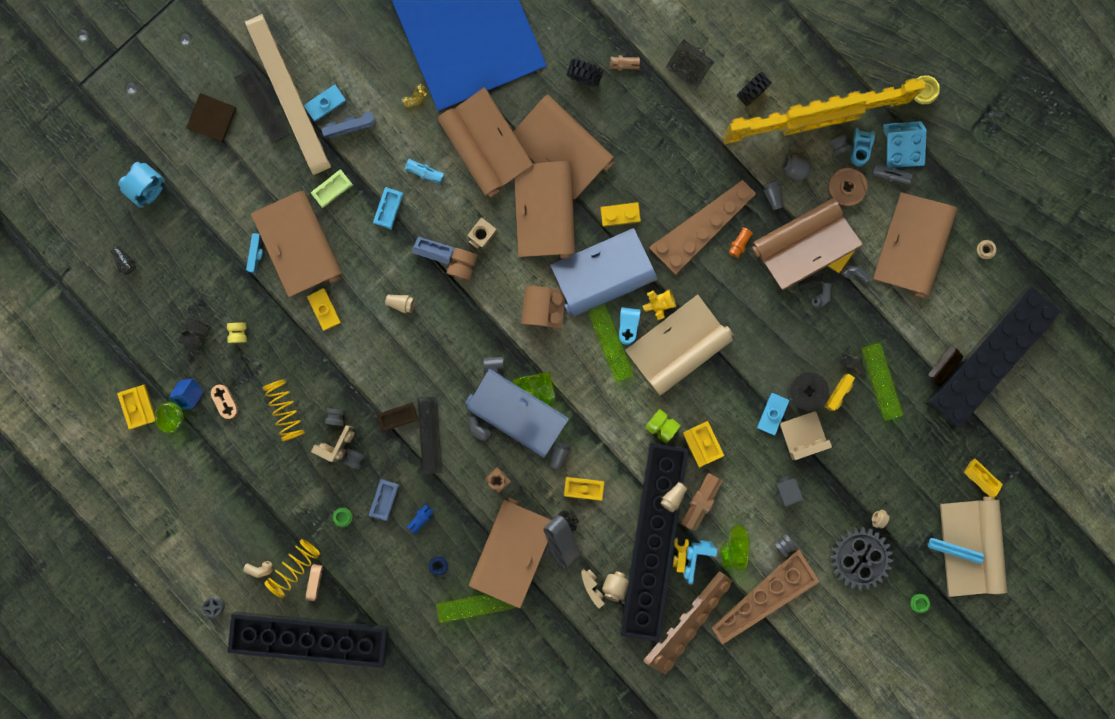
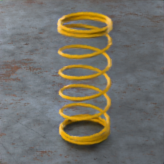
M286 380L276 381L262 388L263 391H267L265 393L267 397L281 395L269 402V406L286 404L272 413L273 416L289 414L275 424L277 426L292 424L279 433V435H286L281 438L282 441L290 440L305 433L304 430L281 434L301 422L297 420L278 424L280 421L297 413L296 410L274 414L294 402L288 401L271 404L289 394L290 391L267 395L272 390L286 384Z
M301 539L300 544L312 555L306 553L298 546L295 547L306 557L310 564L307 565L289 554L300 566L303 573L292 569L282 562L295 576L296 581L285 577L275 570L286 581L289 589L275 583L271 578H268L270 581L266 580L264 582L265 586L279 598L285 597L281 588L291 590L287 580L298 582L294 572L304 574L301 564L311 566V561L307 556L318 558L320 555L319 551L304 539Z

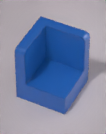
M193 378L180 380L169 398L180 410L194 408L200 399L203 390Z

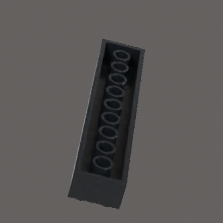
M649 443L629 570L628 588L621 622V636L657 642L660 640L680 509L679 505L678 510L675 509L674 512H670L661 505L662 497L674 488L678 482L682 485L684 483L689 450L687 448Z

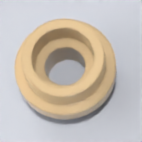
M990 240L981 241L977 246V254L982 259H990L996 253V246ZM984 246L988 247V253H984Z
M883 509L876 511L872 516V525L875 528H884L889 521V515Z

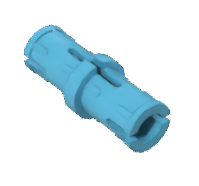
M408 159L405 166L406 171L420 176L423 180L425 178L439 185L444 177V173L430 168L427 164L423 165L411 159Z

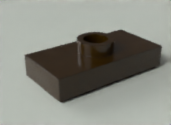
M951 345L942 358L938 360L928 376L935 384L941 386L964 356L956 347Z
M413 402L376 414L382 432L419 420Z

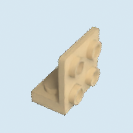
M816 411L780 423L792 460H797L832 447L830 440L825 438Z
M345 426L335 448L321 443L320 445H314L311 452L330 462L342 460L346 452L344 447L346 443L351 442L355 434L353 432L354 427Z

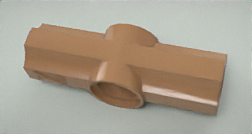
M498 467L485 479L489 483L488 485L498 493L510 482L507 475Z
M709 473L707 474L700 489L695 492L691 499L690 507L681 522L682 525L696 532L704 515L709 512L714 502L713 498L723 482L721 479Z

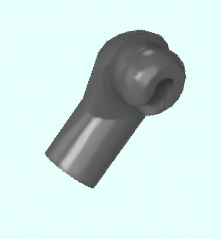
M846 265L841 271V275L847 279L852 274L865 283L871 278V275L860 266Z

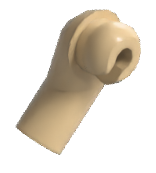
M265 561L261 567L257 568L247 563L244 566L243 572L260 578L270 575L273 571V565L271 562Z

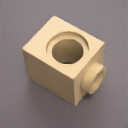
M480 218L467 235L470 239L469 243L477 249L479 246L484 249L496 234L497 229L483 218ZM479 230H484L487 233L483 240L476 238V233Z

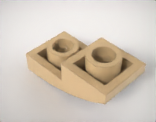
M583 568L581 574L585 588L595 605L601 608L605 604L602 600L604 596L598 589L595 591L592 589L597 585L595 581L597 577L590 569L586 571Z

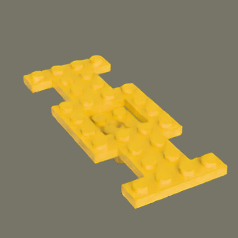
M911 79L906 81V84L902 85L900 89L894 90V87H889L875 94V91L863 94L853 92L848 94L846 98L835 96L829 98L828 102L821 103V100L810 102V106L802 107V105L792 106L784 115H780V113L768 115L769 118L761 119V117L748 120L737 118L732 120L733 123H730L723 136L724 144L742 141L747 136L778 129L780 132L783 131L784 136L858 120L867 109L885 105L893 107L910 103L926 88L924 80L917 81V79Z

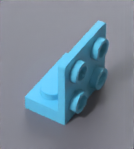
M921 121L883 124V132L887 137V167L897 168L925 165L926 128Z

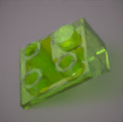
M550 371L513 379V384L548 406H551L555 401Z

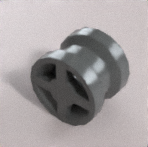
M846 134L829 141L830 146L834 148L833 153L835 156L852 149V145L847 141L848 137Z
M326 408L328 415L325 423L344 426L343 416L346 410Z
M347 449V456L343 459L342 463L360 470V463L365 458V455L352 449Z
M786 534L782 536L780 541L773 543L784 558L788 557L791 551L797 549Z
M211 597L203 603L202 610L206 616L216 617L223 612L225 605L221 598Z

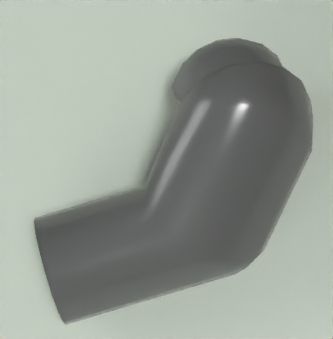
M822 283V293L812 299V305L815 308H822L831 301L832 284Z
M477 416L468 418L470 431L474 437L481 441L491 437L489 429L484 430L479 426Z

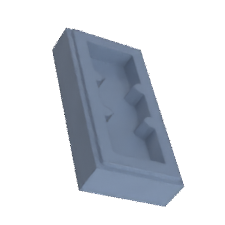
M418 237L412 253L449 264L454 247Z
M380 479L369 516L388 521L399 484Z

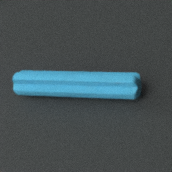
M931 538L928 543V547L972 562L981 564L984 559V554L935 538Z

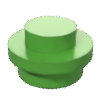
M339 508L333 514L334 523L340 527L348 526L353 518L351 511L347 508Z
M916 594L911 598L910 606L916 613H925L930 607V601L927 596Z

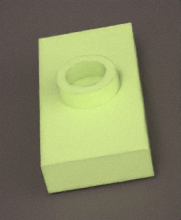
M340 169L314 189L311 194L320 206L324 208L353 184Z

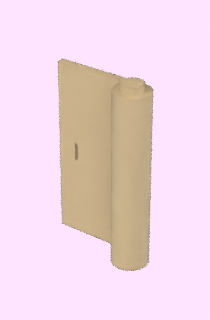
M697 294L626 348L625 351L654 390L661 396L732 342L734 334L728 326L724 328L720 325Z
M985 496L980 501L940 504L943 541L984 554L983 562L980 564L944 553L948 597L983 593H1007L999 499Z

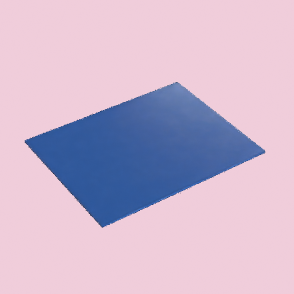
M392 0L438 111L467 100L483 87L488 91L547 66L519 0Z

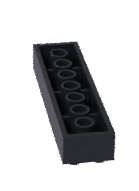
M1033 287L1025 288L926 403L954 428H960L1061 311Z
M236 611L231 614L227 653L383 668L386 659L389 626Z

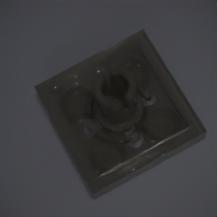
M683 39L666 65V68L696 90L714 64V61L706 56L704 49L700 51L701 47L695 48Z

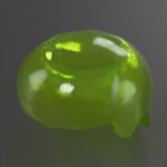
M164 402L155 411L156 420L154 423L160 431L165 433H173L184 421L183 410L176 403Z

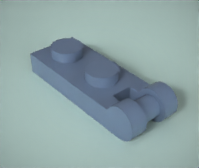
M365 112L361 118H346L343 123H328L325 125V128L321 129L323 136L328 139L371 127L376 123V119L371 112Z

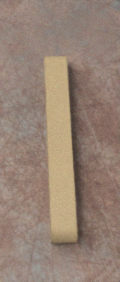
M261 14L245 21L312 174L315 175L331 168L265 17Z

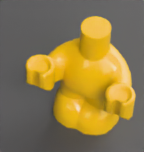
M669 289L660 295H657L654 291L647 293L650 303L643 305L645 312L653 310L656 312L657 320L665 318L664 310L676 307V302Z

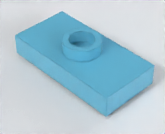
M333 85L306 103L304 107L314 122L345 103L346 100L337 86Z
M385 187L373 224L392 230L404 193Z
M253 233L251 237L246 268L248 272L257 274L259 260L263 258V249H261L262 238L260 234Z
M771 393L757 428L775 435L789 400Z

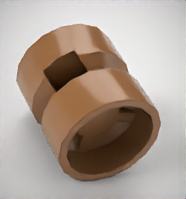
M454 248L451 257L453 262L449 263L446 274L470 281L473 272L471 266H475L478 255Z

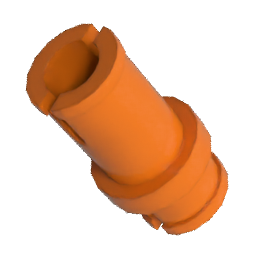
M743 227L737 239L731 243L732 247L728 253L739 258L741 252L745 251V246L753 233Z

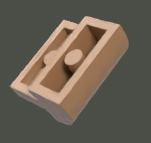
M525 286L521 324L562 329L565 296L562 290Z

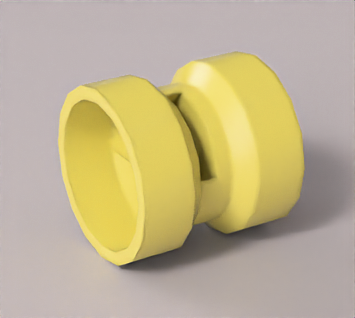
M227 323V330L229 331L228 343L247 342V336L245 335L246 323Z

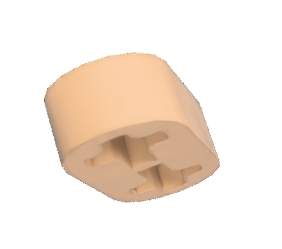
M215 385L211 390V397L220 415L225 419L236 417L238 407L229 389L225 385ZM218 388L225 391L223 393L224 401L220 396H216ZM224 403H227L228 407H233L232 415L224 413L226 410Z
M313 564L311 567L306 592V600L316 602L323 571V566Z

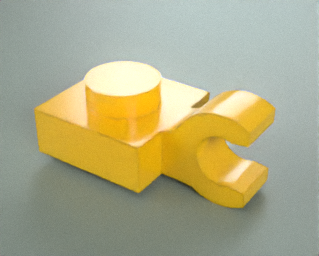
M675 538L674 546L678 551L677 556H673V567H676V572H685L686 550L689 545L688 539H685L683 546H679L678 538Z

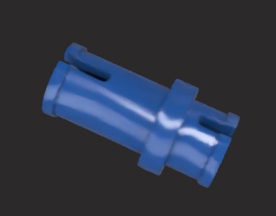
M425 504L422 509L417 511L416 517L407 526L409 530L412 529L411 532L417 534L425 522L430 521V516L434 513L433 509L430 510L431 507Z

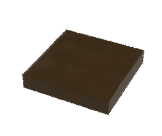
M200 93L186 128L223 143L236 107Z

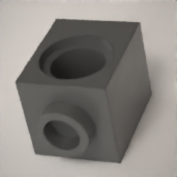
M788 475L778 479L779 483H776L775 486L783 506L786 507L803 500L795 478H790Z

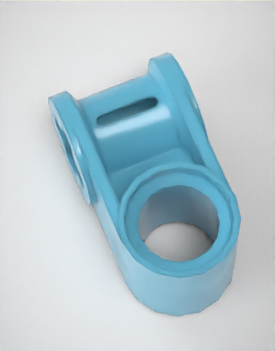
M855 128L850 161L854 166H863L869 160L875 131L866 132ZM856 153H862L864 160L857 159Z
M621 307L619 340L624 345H631L636 339L640 309ZM626 331H629L630 335L633 336L629 340H625V337L622 336V334H626Z

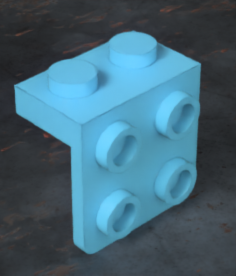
M700 540V543L691 542V547H687L686 558L689 561L688 566L685 565L683 577L688 584L693 583L697 554L716 557L717 548L710 541Z

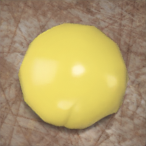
M929 75L920 76L917 78V81L924 80L926 88L914 100L920 104H930L938 98L940 85L935 78Z

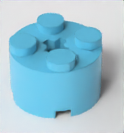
M136 162L132 165L131 171L119 180L118 185L122 194L142 208L144 207L142 204H150L158 197L163 189L160 185L162 182L165 183V179L148 164Z

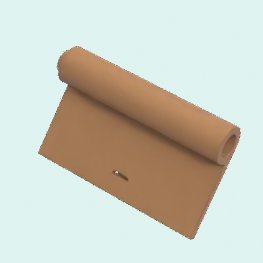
M485 87L455 109L447 110L437 118L484 196L489 195L491 198L497 195L501 187L533 166L532 161Z
M546 95L513 131L527 155L535 163L571 161L574 200L604 169L608 171L614 164L612 161L614 157L549 95Z
M571 161L535 163L515 177L518 257L560 255L561 259L572 258V254H575Z
M305 191L294 193L251 213L288 297L294 296L322 282L329 281L332 284L340 280L339 276L342 275V272Z
M901 192L873 280L909 289L914 292L915 297L925 299L926 296L929 297L958 209L948 204Z
M831 198L754 241V246L751 248L756 257L760 256L783 291L857 250L863 244L843 217L838 202Z
M509 497L508 501L503 500L469 586L521 608L548 543L543 528L551 519L522 508L518 505L519 501Z

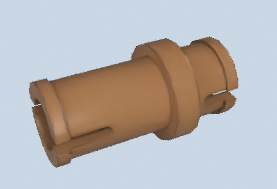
M622 55L610 57V69H618V71H622V69L639 70V57H623Z

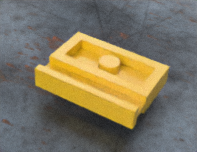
M845 374L825 404L824 407L826 409L835 411L841 406L842 398L851 390L855 377L850 374Z
M145 384L117 393L129 430L157 421Z
M708 421L683 432V436L698 467H702L724 456Z

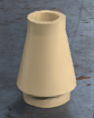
M388 294L385 305L405 314L412 313L415 306V298H411L410 295Z
M678 482L674 488L662 497L661 505L670 512H674L675 509L678 510L687 488Z

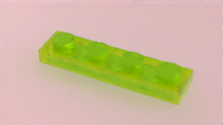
M604 304L587 311L615 381L618 382L633 376V371L606 305Z
M881 342L861 348L883 421L903 416Z
M488 594L436 603L439 623L515 608V606Z

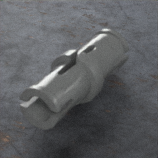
M874 164L872 176L886 178L890 182L897 181L909 185L912 179V173L896 170V167L889 168Z

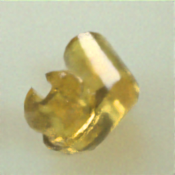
M423 84L415 86L412 96L402 98L404 108L422 103L427 93Z

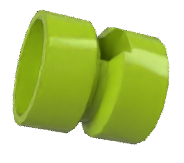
M658 409L645 426V429L651 434H657V438L664 444H667L681 425L674 419H668V415L661 409Z

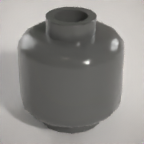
M793 153L784 159L782 170H784V174L787 177L801 181L805 177H809L812 172V166H810L809 158Z

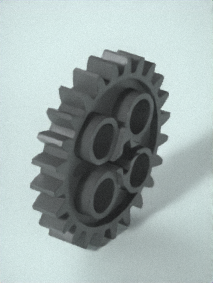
M861 527L860 532H858L857 528H853L852 534L849 530H846L847 536L844 537L840 534L841 541H834L837 548H831L835 554L829 555L830 558L834 559V562L830 563V565L836 566L832 572L834 574L839 573L838 580L844 578L843 584L845 586L850 582L851 589L855 585H857L858 590H861L863 585L869 590V584L877 587V580L883 583L882 575L888 577V574L885 572L886 569L892 570L888 563L893 562V560L889 559L888 556L893 554V552L886 550L890 547V544H883L886 538L878 539L880 533L876 532L872 535L873 530L870 528L867 533L864 527ZM857 540H861L863 543L860 550H855L854 543ZM871 544L870 549L866 551L867 546ZM873 551H877L879 554L876 561H872L870 558ZM859 555H860V556H863V558L865 559V561H864V562H861V561L859 562V559H858L857 557H858ZM847 556L852 558L850 566H845L843 563L844 558ZM857 565L855 572L851 573V570ZM863 567L868 568V574L865 577L860 576V569Z

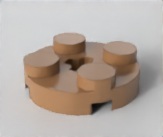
M842 168L830 178L828 192L830 197L838 202L839 206H854L865 196L868 188L867 181L861 172L853 168ZM845 182L848 185L852 184L853 188L850 189V192L843 189Z

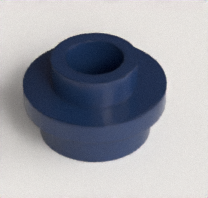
M436 556L431 559L429 569L434 575H443L448 570V562L444 557ZM437 562H440L442 564L441 569H437L435 567V564Z

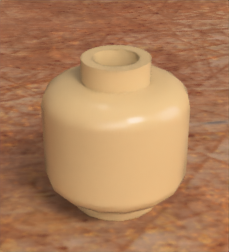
M621 572L607 575L602 587V591L607 599L615 602L625 599L628 588L626 575Z

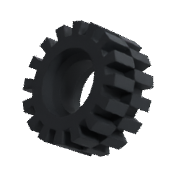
M572 59L566 75L572 80L596 87L599 86L604 71L589 62Z
M760 72L736 96L747 107L772 82L763 72Z

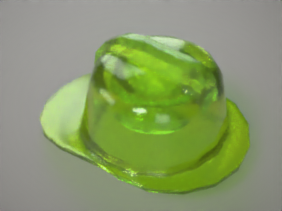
M734 526L730 531L728 541L720 548L722 565L724 567H735L738 570H743L747 567L750 540L743 526Z

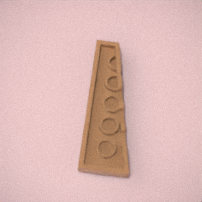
M742 180L651 245L649 250L676 275L756 193Z
M797 549L711 628L723 645L820 581L800 550Z
M719 571L692 603L690 612L683 613L679 618L680 623L675 629L671 627L667 632L669 636L662 644L658 643L643 661L666 675L673 668L676 659L685 651L689 641L695 637L700 626L706 622L712 609L718 605L720 598L729 590L733 580Z

